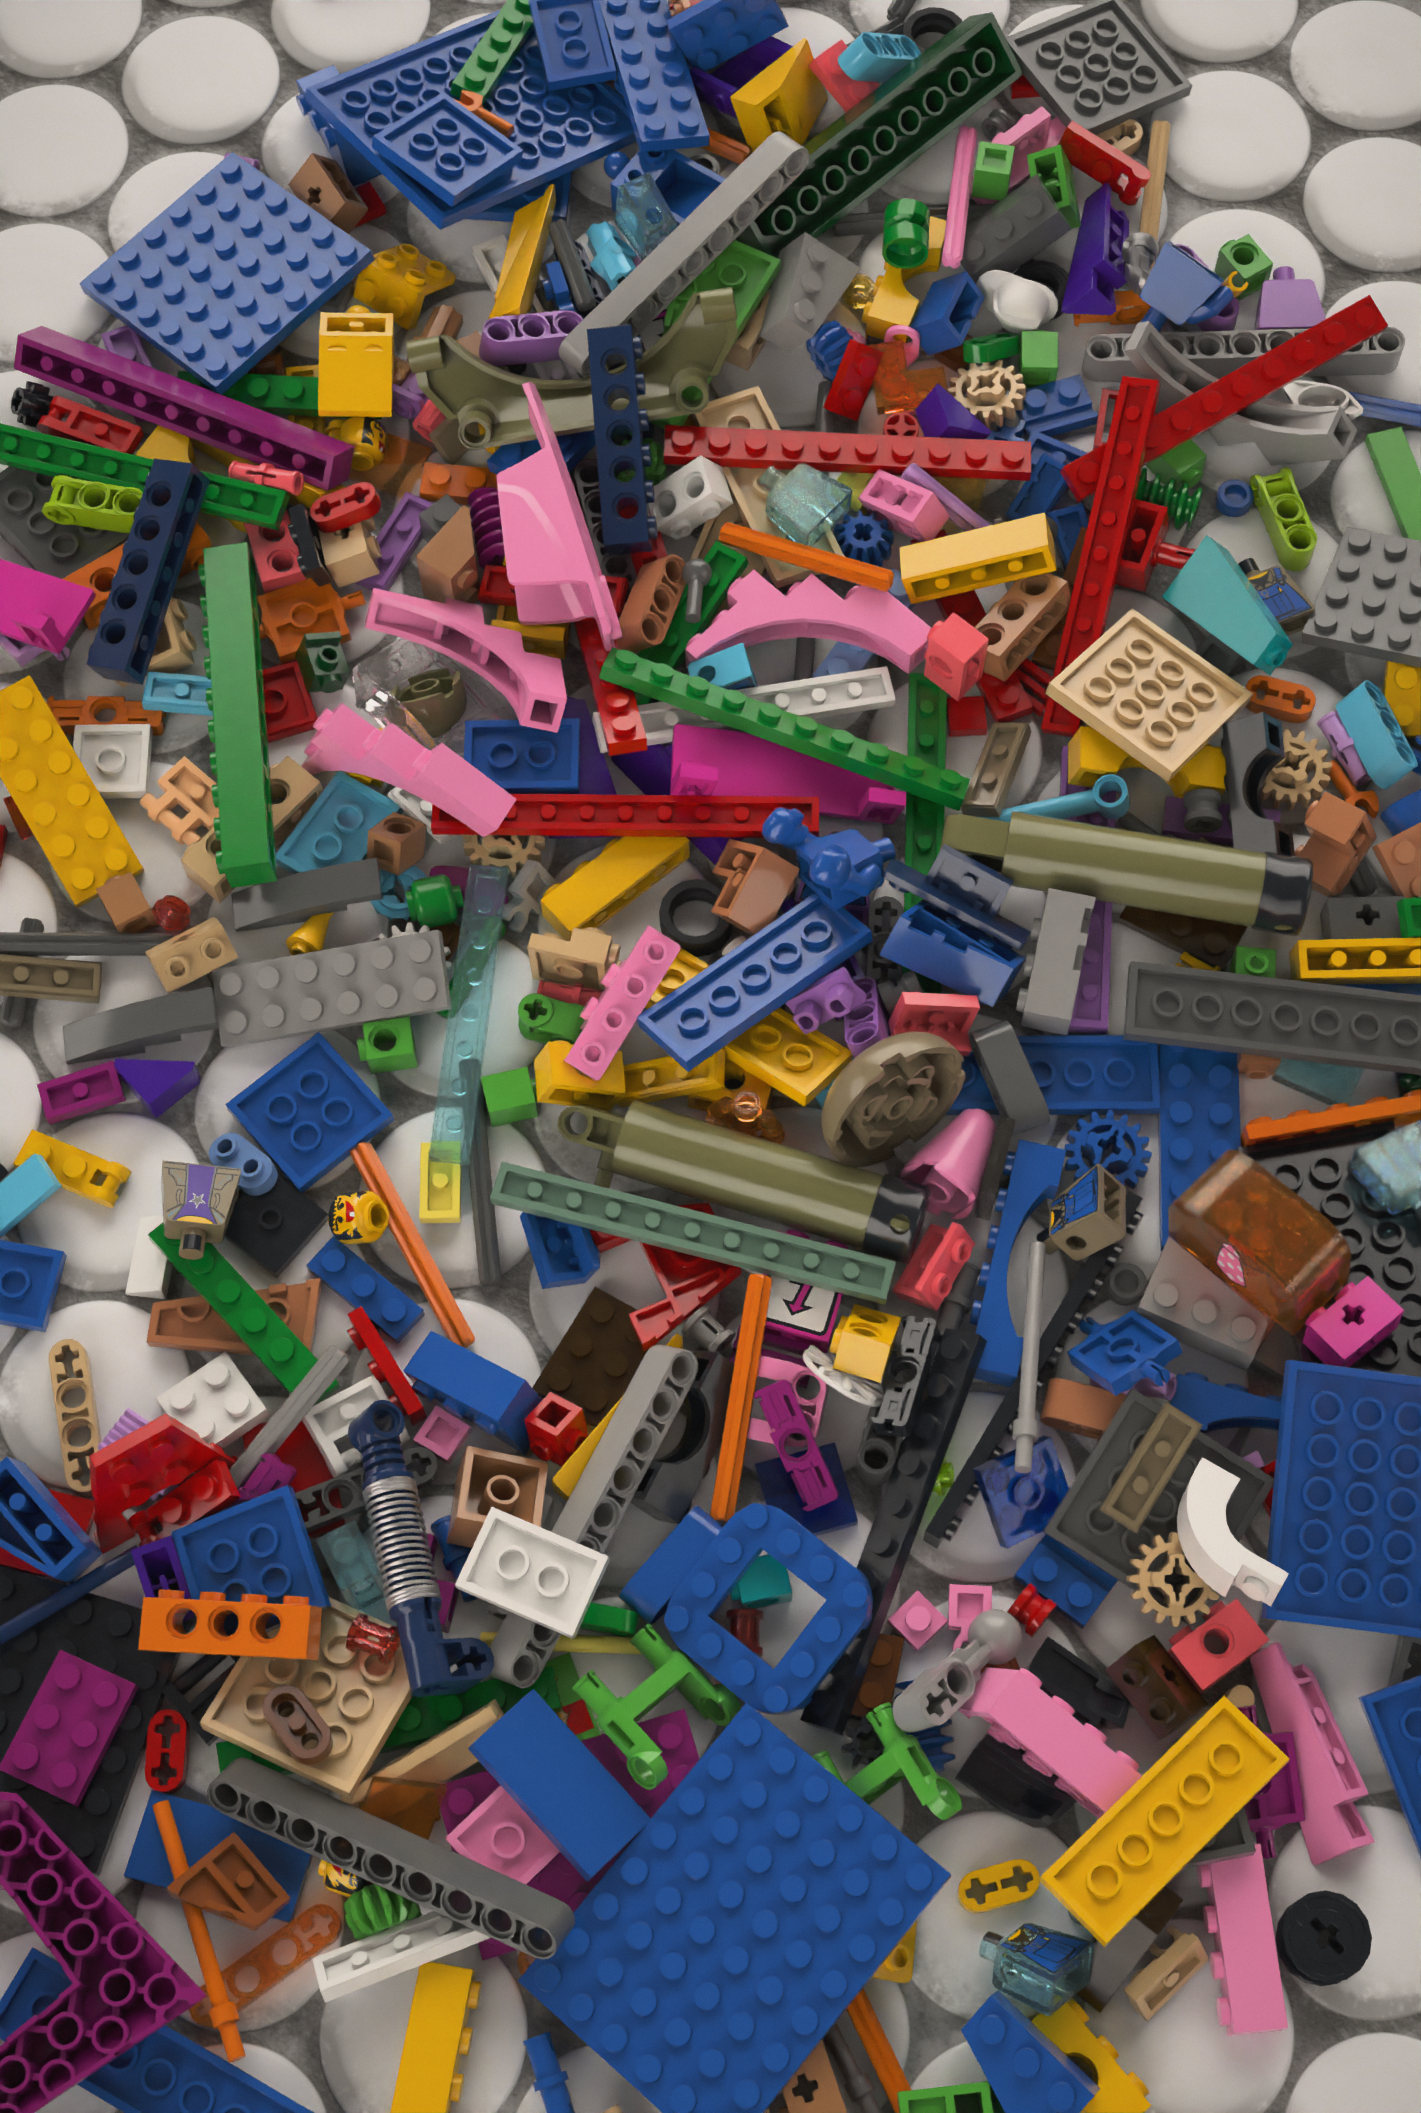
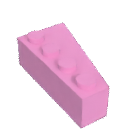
M986 1667L980 1675V1680L976 1683L973 1695L958 1711L969 1719L972 1716H979L991 1724L987 1731L989 1735L998 1742H1004L1014 1749L1019 1750V1748H1022L1025 1751L1022 1755L1024 1762L1048 1777H1052L1053 1774L1057 1775L1058 1779L1055 1782V1786L1098 1819L1142 1777L1137 1772L1139 1765L1135 1760L1121 1751L1115 1753L1105 1744L1107 1737L1094 1726L1085 1723L1083 1726L1072 1716L1075 1710L1067 1702L1057 1696L1051 1698L1040 1689L1042 1682L1033 1673L1024 1668L1012 1670Z

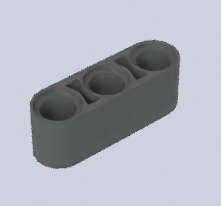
M1005 1020L969 1033L973 1055L1009 1135L1014 1136L1048 1124L1050 1122V1114L1046 1101L1010 1022Z

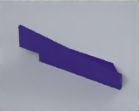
M1107 182L1085 200L1081 226L1077 235L1061 308L1063 313L1112 315L1116 312L1114 288L1118 290L1127 283L1125 279V261L1121 250L1124 241L1129 237V220L1123 210L1117 211L1111 206L1112 188Z
M672 743L665 748L662 744L649 745L646 751L611 756V761L645 795H670ZM687 837L714 865L718 862L729 839L737 841L744 839L737 837Z

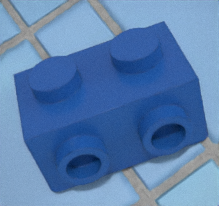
M525 1212L520 1215L542 1289L586 1283L600 1268V1252L593 1243L588 1228Z

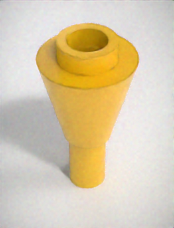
M334 912L312 915L286 939V945L291 956L323 950L329 926L328 922Z

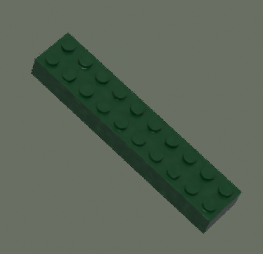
M993 12L966 18L806 143L803 147L809 152V162L805 170L736 240L778 258L780 251L804 232L815 239L818 238L1021 77L1023 72Z

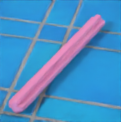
M966 125L959 128L956 139L942 253V264L945 267L951 266L953 269L958 268L963 259L977 139L976 129L974 127L968 128Z

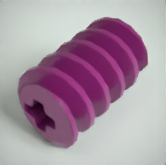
M492 487L475 489L469 494L467 500L470 507L479 566L483 570L486 564L503 566L505 551L498 489Z

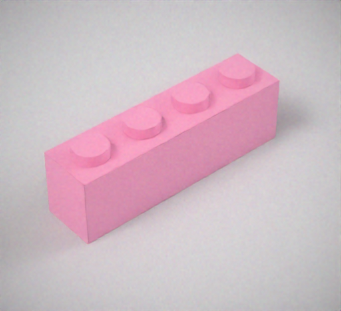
M1254 1844L1256 1852L1252 1856L1197 1866L1198 1882L1200 1888H1207L1209 1906L1203 1907L1204 1925L1207 1933H1213L1216 1950L1210 1952L1211 1973L1213 1979H1220L1222 1997L1216 1999L1217 2016L1220 2026L1226 2025L1228 2036L1276 2032L1288 2028L1261 1844Z

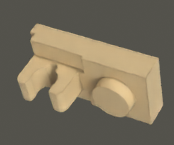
M1168 1926L1165 1930L1173 1944L1168 1949H1161L1153 1942L1149 1950L1154 1960L1146 1968L1138 1970L1132 1976L1129 1985L1123 1989L1135 2011L1146 2021L1209 1960L1199 1938L1193 1933L1189 1936L1186 1932L1181 1933L1174 1926Z

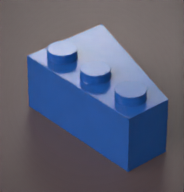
M332 65L296 80L300 92L296 96V101L303 116H309L314 130L319 133L333 159L337 161L352 185L356 186L380 176L382 173L305 100L307 87L340 74L335 66Z
M923 900L899 916L879 954L965 995H977L980 1004L991 1007L1006 996L1026 959L1016 951L999 945L994 941L993 937L982 930H972L965 927L959 922L958 917L945 910L936 911L928 907Z
M430 1331L403 1370L414 1383L412 1385L413 1391L429 1402L436 1399L453 1415L461 1419L463 1417L468 1419L483 1431L497 1437L526 1455L530 1449V1441L524 1419L542 1401L525 1379Z
M6 1457L0 1462V1547L53 1578L70 1583L74 1582L103 1554L102 1551L26 1463L10 1457Z
M999 1990L986 2000L961 2029L1005 2113H1080L1100 2089Z

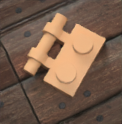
M184 756L157 781L160 789L165 793L158 799L151 793H147L141 798L140 804L148 810V816L157 824L162 823L172 831L171 836L177 842L190 846L192 843L202 839L195 832L199 826L203 825L210 831L214 818L219 817V808L215 807L212 798V785L217 783ZM177 804L188 812L182 820L172 812V809Z

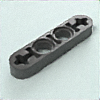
M414 1447L403 1451L404 1465H406L407 1470L412 1468L413 1459H419L421 1464L429 1463L424 1476L419 1477L416 1471L411 1473H413L418 1490L430 1485L436 1478L438 1468L437 1458L434 1453L424 1447ZM363 1467L295 1493L297 1502L302 1505L303 1509L317 1506L315 1497L318 1495L322 1496V1506L327 1515L320 1516V1508L310 1511L308 1513V1521L304 1522L307 1533L366 1511L365 1507L367 1505L364 1502L362 1485L366 1480V1473ZM336 1488H346L351 1492L353 1500L346 1508H335L328 1499L331 1491Z

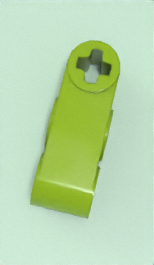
M1283 467L1279 470V473L1262 477L1259 474L1251 475L1249 484L1254 493L1253 502L1258 507L1280 564L1285 569L1294 572L1306 569L1310 564L1318 539L1297 490L1291 469Z
M58 475L53 478L51 483L53 492L49 502H46L42 508V513L46 518L62 525L71 524L97 530L130 534L134 522V513L140 504L143 494L140 489L79 480L64 475Z

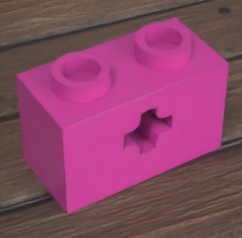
M1367 1276L1357 1285L1353 1282L1347 1284L1335 1297L1336 1302L1327 1310L1322 1306L1309 1316L1305 1322L1308 1327L1303 1343L1325 1365L1350 1368L1397 1329L1404 1310Z

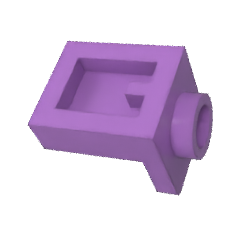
M411 372L401 387L393 384L392 409L403 418L415 420L429 398L418 387L416 374Z

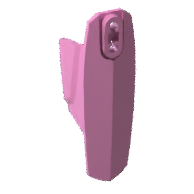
M527 382L522 384L528 399L529 420L541 450L497 474L507 577L509 583L515 586L518 619L520 624L546 625L577 622L589 617L594 618L606 651H610L612 647L615 648L614 640L623 637L605 576H601L602 572L557 438L535 384Z

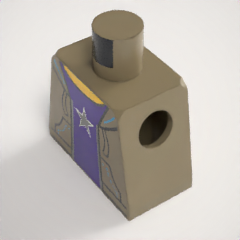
M163 1160L161 1192L164 1236L168 1239L180 1240L179 1255L190 1260L201 1259L204 1256L205 1242L217 1244L223 1242L239 1193L241 1169Z

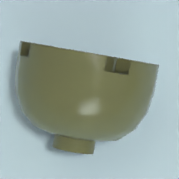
M447 668L426 671L408 678L410 686L403 690H400L399 684L389 693L390 700L400 723L408 730L418 734H430L433 738L445 736L451 732V727L459 722L466 711V690L460 671L457 670L455 675H450Z

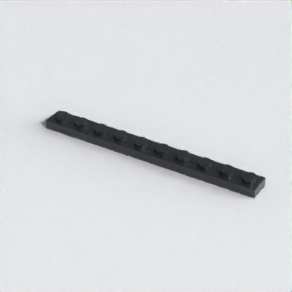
M1128 1190L1126 1194V1233L1133 1235L1144 1214L1138 1212L1143 1198ZM1121 1240L1088 1257L1042 1334L1039 1346L1036 1397L1045 1383L1039 1377L1046 1365L1053 1369L1065 1349L1064 1346L1059 1344L1065 1333L1068 1332L1073 1335L1085 1315V1313L1079 1311L1087 1298L1093 1302L1103 1286L1105 1280L1099 1277L1106 1265L1113 1268L1124 1250V1247L1119 1245ZM1021 1371L925 1530L923 1541L937 1549L943 1539L949 1542L953 1539L963 1521L957 1517L964 1503L969 1506L973 1505L983 1487V1484L978 1482L985 1468L992 1472L1000 1460L1004 1450L998 1446L1005 1434L1012 1437L1013 1421L1018 1419Z
M945 1328L929 1371L912 1432L903 1441L857 1565V1569L868 1579L872 1591V1620L866 1630L862 1629L811 1696L813 1700L804 1708L800 1718L801 1721L808 1725L843 1736L985 1349L987 1340L979 1334Z

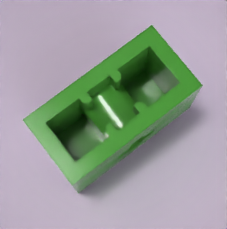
M1061 144L1028 154L1030 178L1038 174L1071 229L1080 227L1081 221L1072 166Z

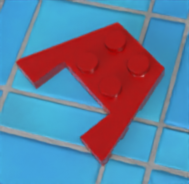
M709 1202L678 1205L679 1207L715 1215ZM589 1229L593 1243L598 1247L600 1253L631 1241V1239ZM639 1242L666 1297L664 1300L629 1314L630 1323L643 1350H649L740 1276L742 1274L741 1268Z
M168 1414L158 1417L89 1456L91 1492L95 1503V1508L92 1510L93 1520L96 1524L94 1540L98 1548L104 1554L136 1536L123 1513L125 1510L132 1506L142 1505L150 1496L170 1485L183 1482L188 1475L199 1469L202 1470L214 1460L225 1461L230 1470L238 1460V1457L235 1455L230 1457L224 1453L222 1447L213 1442L211 1444L205 1442L196 1431Z

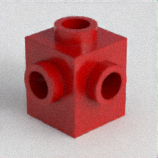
M549 1392L524 1419L532 1452L543 1461L550 1460L561 1467L589 1436L583 1408L552 1392Z

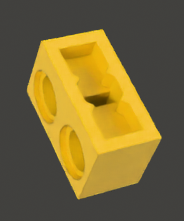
M854 1304L849 1317L841 1316L838 1329H835L829 1352L836 1354L833 1369L881 1383L891 1351L894 1348L902 1318Z

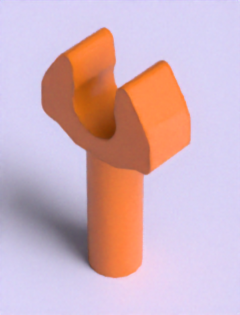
M461 91L458 103L506 138L511 136L514 125L484 109L482 106V95L472 91Z
M1336 760L1330 761L1329 763H1332V768L1328 776L1331 777V781L1343 796L1344 801L1354 806H1363L1372 818H1376L1379 812V799L1373 790L1358 791Z

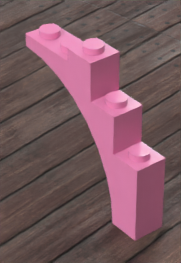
M753 569L744 578L739 577L731 584L727 592L728 610L721 611L704 633H697L689 640L685 648L686 668L688 669L687 666L691 662L740 643H744L746 648L771 640L805 637L831 639L859 646L887 659L909 674L925 660L924 655L928 648L927 635L931 627L889 592L855 585L849 590L843 600L814 574H810L803 582L797 581L794 583L785 596Z
M373 588L365 619V628L395 635L449 656L475 671L498 689L516 711L521 726L558 733L567 702L561 659L525 652L521 632L484 624L482 605L446 598L445 603Z
M343 703L332 711L326 708L313 725L318 731L304 750L308 757L301 767L312 775L323 771H345L384 781L435 805L483 837L499 828L517 800L445 744L441 743L428 750L393 723H390L382 730H378Z

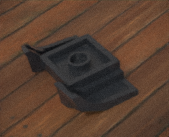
M1047 1636L1026 1670L1041 1680L1042 1685L1040 1689L1051 1698L1057 1696L1067 1702L1075 1710L1072 1716L1083 1726L1085 1723H1088L1096 1728L1100 1723L1108 1729H1123L1130 1702L1119 1687ZM986 1732L955 1777L956 1780L1003 1813L1033 1828L1050 1826L1076 1803L1071 1797L1056 1790L1058 1788L1055 1786V1782L1058 1779L1057 1775L1053 1774L1052 1777H1048L1033 1769L1023 1761L1022 1755L1025 1751L1022 1748L1017 1750L1004 1742L1000 1743Z

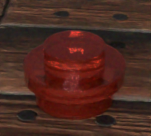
M167 895L163 899L156 901L152 908L157 923L166 930L181 931L190 922V907L179 897Z

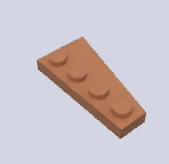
M321 1278L306 1280V1283L286 1285V1283L269 1285L267 1289L254 1290L312 1353L322 1289ZM201 1296L153 1303L146 1341L150 1347L218 1353L226 1351L229 1354L255 1356Z

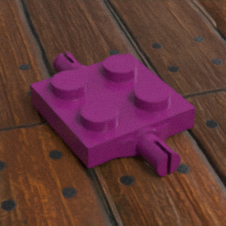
M1256 1705L1237 1707L1258 1728ZM1263 1732L1290 1759L1244 1806L1250 1831L1255 1832L1256 1844H1261L1263 1859L1277 1857L1272 1830H1276L1287 1823L1305 1821L1293 1732L1272 1734Z

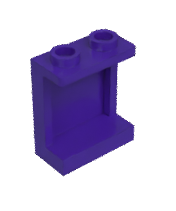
M770 36L732 57L711 74L696 67L692 68L689 72L699 102L706 103L718 109L721 113L738 120L730 96L793 46Z

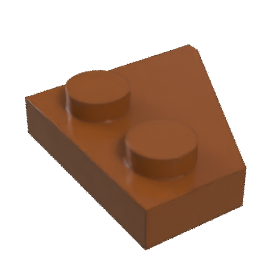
M235 1832L230 1834L167 1886V1893L171 1897L253 1931L258 1930L290 1903L291 1898Z

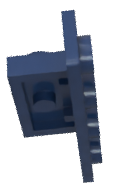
M946 844L942 846L927 876L892 858L882 874V877L887 879L894 889L917 895L923 899L928 907L936 911L945 910L958 917L959 922L965 927L972 930L980 929L990 934L996 943L1005 948L1022 950L1031 931L997 914L1014 881Z

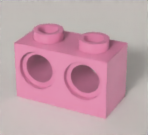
M878 469L858 498L870 515L875 511L877 521L887 519L890 529L920 542L933 540L950 517L934 492Z

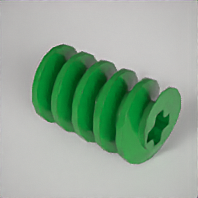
M1143 468L1135 499L1168 507V519L1170 521L1174 517V528L1179 531L1188 522L1189 532L1201 503L1202 488L1199 487L1190 496L1188 495V483L1185 482L1176 491L1174 490V478L1171 477L1162 486L1160 473H1156L1151 481H1148L1147 469Z

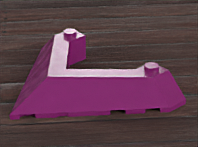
M0 1792V1890H6L9 1896L14 1899L27 1917V1921L45 1946L50 1949L63 1967V1971L73 1983L58 1995L59 1998L40 2014H35L8 2036L6 2038L7 2041L0 2046V2113H35L208 1996L17 1793Z

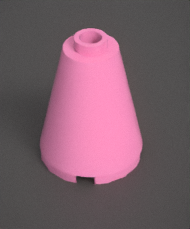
M982 1109L963 1110L905 1164L900 1173L901 1179L904 1177L905 1180L927 1186L931 1189L928 1212L939 1216L941 1211L953 1213L950 1219L958 1220L967 1217L975 1207L997 1132V1127L991 1115Z

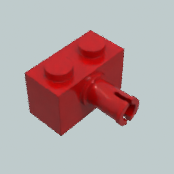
M1137 499L1134 500L1115 584L1146 592L1153 570L1158 564L1182 569L1196 549L1165 542L1169 530L1168 507Z

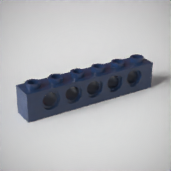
M631 324L587 329L604 547L608 556L651 552V539H658L656 517H649L648 503H655L653 480H646V467H652L650 444H644L643 431H649L647 408L641 409L640 395H646L644 372L638 373L637 360L643 359L641 337L634 336ZM615 363L627 365L620 374L608 372ZM625 398L630 401L628 406L622 410L611 408L617 399ZM629 434L632 436L631 442L625 446L614 444L615 439L619 435ZM632 470L635 472V476L629 482H620L617 480L620 472ZM632 505L638 508L637 514L632 518L625 519L620 516L621 510L626 506Z
M154 458L151 470L146 477L140 504L135 510L134 522L128 540L124 543L123 555L117 573L112 579L111 591L106 606L101 612L100 624L94 642L89 648L86 664L105 679L143 685L210 481L193 463Z

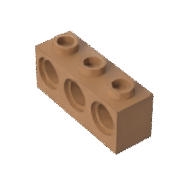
M1050 573L1014 581L1008 592L991 606L987 615L974 627L989 639L983 672L1004 682L1068 612L1071 600L1068 581Z

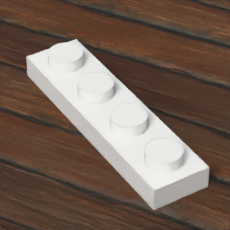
M433 1911L312 1958L320 1992L326 2003L491 1937Z

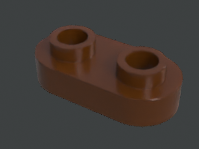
M282 1685L274 1688L267 1694L263 1702L264 1716L270 1728L291 1756L303 1765H315L324 1761L331 1753L333 1738L328 1725L303 1692L295 1686ZM284 1709H294L292 1715L288 1717L280 1716ZM308 1741H318V1744L315 1748H304V1745Z

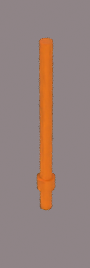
M164 1800L154 1804L152 1808L174 1880H176L189 1869V1865L169 1800ZM181 1901L212 2005L209 2014L213 2028L219 2029L228 2062L238 2061L246 2057L236 2024L240 2018L235 2002L229 2001L203 1911Z

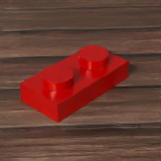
M850 339L823 408L857 421L884 352Z

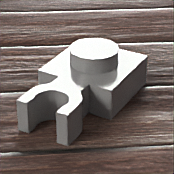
M528 859L508 888V891L514 896L513 899L501 908L497 916L500 919L510 921L514 915V919L508 927L513 931L522 932L528 922L529 913L540 914L542 911L540 900L543 898L546 890L558 882L538 861Z

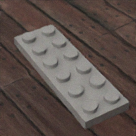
M439 930L230 966L212 971L220 1043L224 1048L452 1009L443 936Z

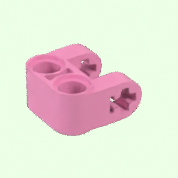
M761 1356L758 1376L777 1381L788 1380L791 1383L804 1415L811 1424V1431L815 1440H817L824 1416L829 1385L815 1375L808 1367L789 1361ZM806 1376H814L820 1383L819 1394L811 1400L802 1398L798 1391L799 1382ZM751 1417L748 1438L774 1444L770 1433L774 1432L775 1429L771 1430L766 1420ZM789 1435L785 1440V1446L806 1447L808 1446V1440L798 1441Z

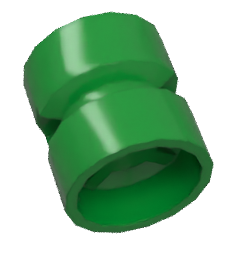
M904 198L895 200L886 207L884 212L882 256L891 266L902 269L915 268L923 264L928 258L930 211L925 204L915 199Z

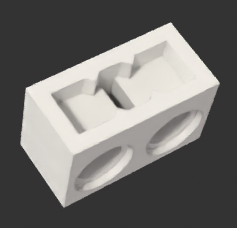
M700 455L655 485V503H648L651 516L656 517L657 530L678 540L691 534L695 528L707 520L717 517L722 510L733 504V500L723 468Z

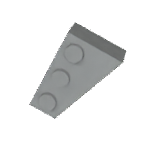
M806 232L779 253L778 259L781 260V270L772 282L760 333L762 338L786 353H790L815 335L861 269Z
M1052 888L1048 889L1042 919L1034 917L1030 941L1037 942L1035 954L1027 952L1023 976L1030 977L1028 989L1020 988L1016 1011L1023 1012L1022 1027L1062 1035L1068 1034L1096 897Z
M1170 1236L1136 1311L1178 1339L1179 1342L1247 1371L1254 1359L1269 1323L1268 1319Z

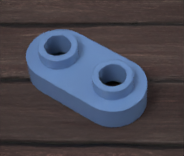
M236 1133L224 1134L218 1137L209 1149V1159L214 1166L241 1169L239 1188L246 1194L252 1196L262 1195L271 1190L275 1185L278 1171L273 1162L241 1135ZM258 1167L255 1172L251 1173L253 1168Z

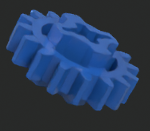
M1108 1110L1105 1119H1100L1096 1111L1092 1112L1090 1123L1080 1118L1076 1124L1077 1131L1069 1130L1066 1140L1070 1144H1065L1064 1146L1066 1150L1065 1156L1071 1157L1066 1160L1065 1170H1076L1073 1183L1090 1170L1082 1157L1088 1159L1090 1167L1093 1168L1098 1163L1101 1164V1154L1108 1150L1111 1144H1114L1112 1153L1108 1158L1106 1157L1101 1165L1110 1174H1118L1114 1177L1124 1186L1126 1184L1134 1190L1139 1182L1137 1176L1142 1178L1146 1176L1148 1167L1145 1164L1150 1162L1152 1152L1144 1150L1148 1147L1149 1137H1138L1142 1126L1139 1123L1132 1127L1128 1126L1129 1115L1126 1114L1120 1120H1115L1112 1110ZM1123 1139L1128 1142L1132 1150L1126 1147Z

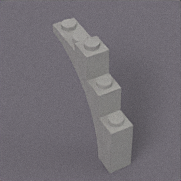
M1150 321L1137 323L1124 352L1143 378L1159 380L1161 387L1155 409L1157 414L1218 380V378L1208 374L1179 353L1162 337ZM1263 398L1208 429V432L1218 446L1254 442L1270 465L1275 466L1344 459L1357 429L1341 406H1306Z

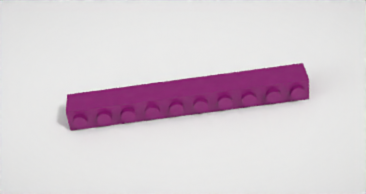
M44 326L18 334L14 362L15 370L254 463L273 464L277 469L300 471L304 476V482L326 491L349 480L355 447L351 444Z

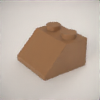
M463 505L416 555L423 595L431 601L445 603L446 598L476 604L478 601L480 583L469 508Z
M467 1446L456 1474L446 1543L472 1548L491 1507L541 1527L549 1462Z

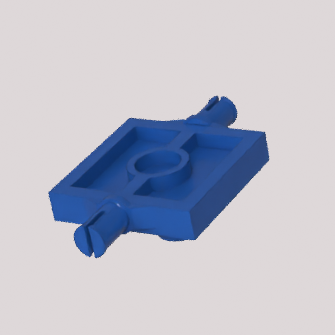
M1134 1310L1105 1325L1099 1324L1091 1317H1085L1086 1321L1082 1319L1079 1329L1088 1337L1067 1351L1071 1364L1115 1396L1131 1389L1135 1383L1143 1378L1151 1379L1158 1386H1163V1381L1168 1383L1170 1372L1163 1367L1183 1353L1178 1339Z

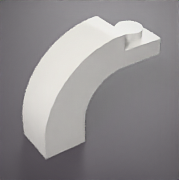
M1202 1457L1186 1487L1178 1508L1177 1531L1185 1557L1197 1575L1222 1596L1225 1597L1231 1586L1234 1585L1241 1589L1249 1598L1272 1606L1289 1573L1247 1550L1234 1538L1227 1525L1226 1506L1240 1478Z

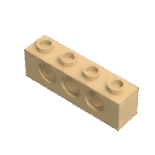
M289 756L279 764H274L270 767L272 801L277 798L285 799L279 804H272L275 849L293 832L323 792L321 782ZM213 823L210 831L200 841L192 843L186 849L181 862L187 877L217 902L221 903L235 888H231L225 874H219L216 851H221V841L216 839Z

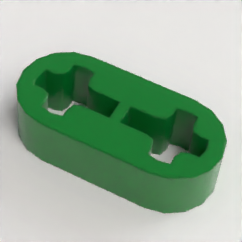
M1014 332L993 333L963 342V361L967 363H987L1020 353V337L1018 333Z
M591 1602L579 1629L619 1637H634L639 1614L627 1609Z

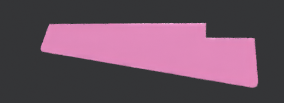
M1278 1642L1251 1656L1250 1662L1272 1733L1293 1732L1305 1821H1300L1299 1823L1312 1864L1319 1865L1374 1843L1375 1841L1353 1803V1801L1369 1795L1368 1790L1314 1673L1304 1664L1293 1667L1288 1662L1282 1645Z

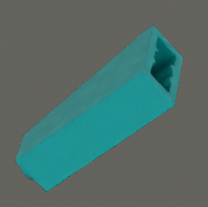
M1206 535L1162 598L1254 666L1271 676L1273 671L1285 661L1287 652L1293 646V643L1231 553Z

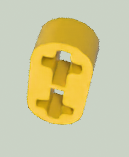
M1014 1859L972 1871L966 1874L959 1883L957 1889L958 1900L964 1909L974 1914L985 1913L1026 1901L1038 1890L1040 1883L1039 1872L1030 1861L1024 1859ZM1019 1868L1022 1875L1029 1874L1031 1877V1881L1025 1885V1892H1019L1017 1886L1003 1889L1001 1882L1012 1878L1013 1869ZM977 1880L980 1887L995 1885L996 1891L987 1893L983 1897V1904H977L975 1898H967L965 1892L970 1890L971 1881Z

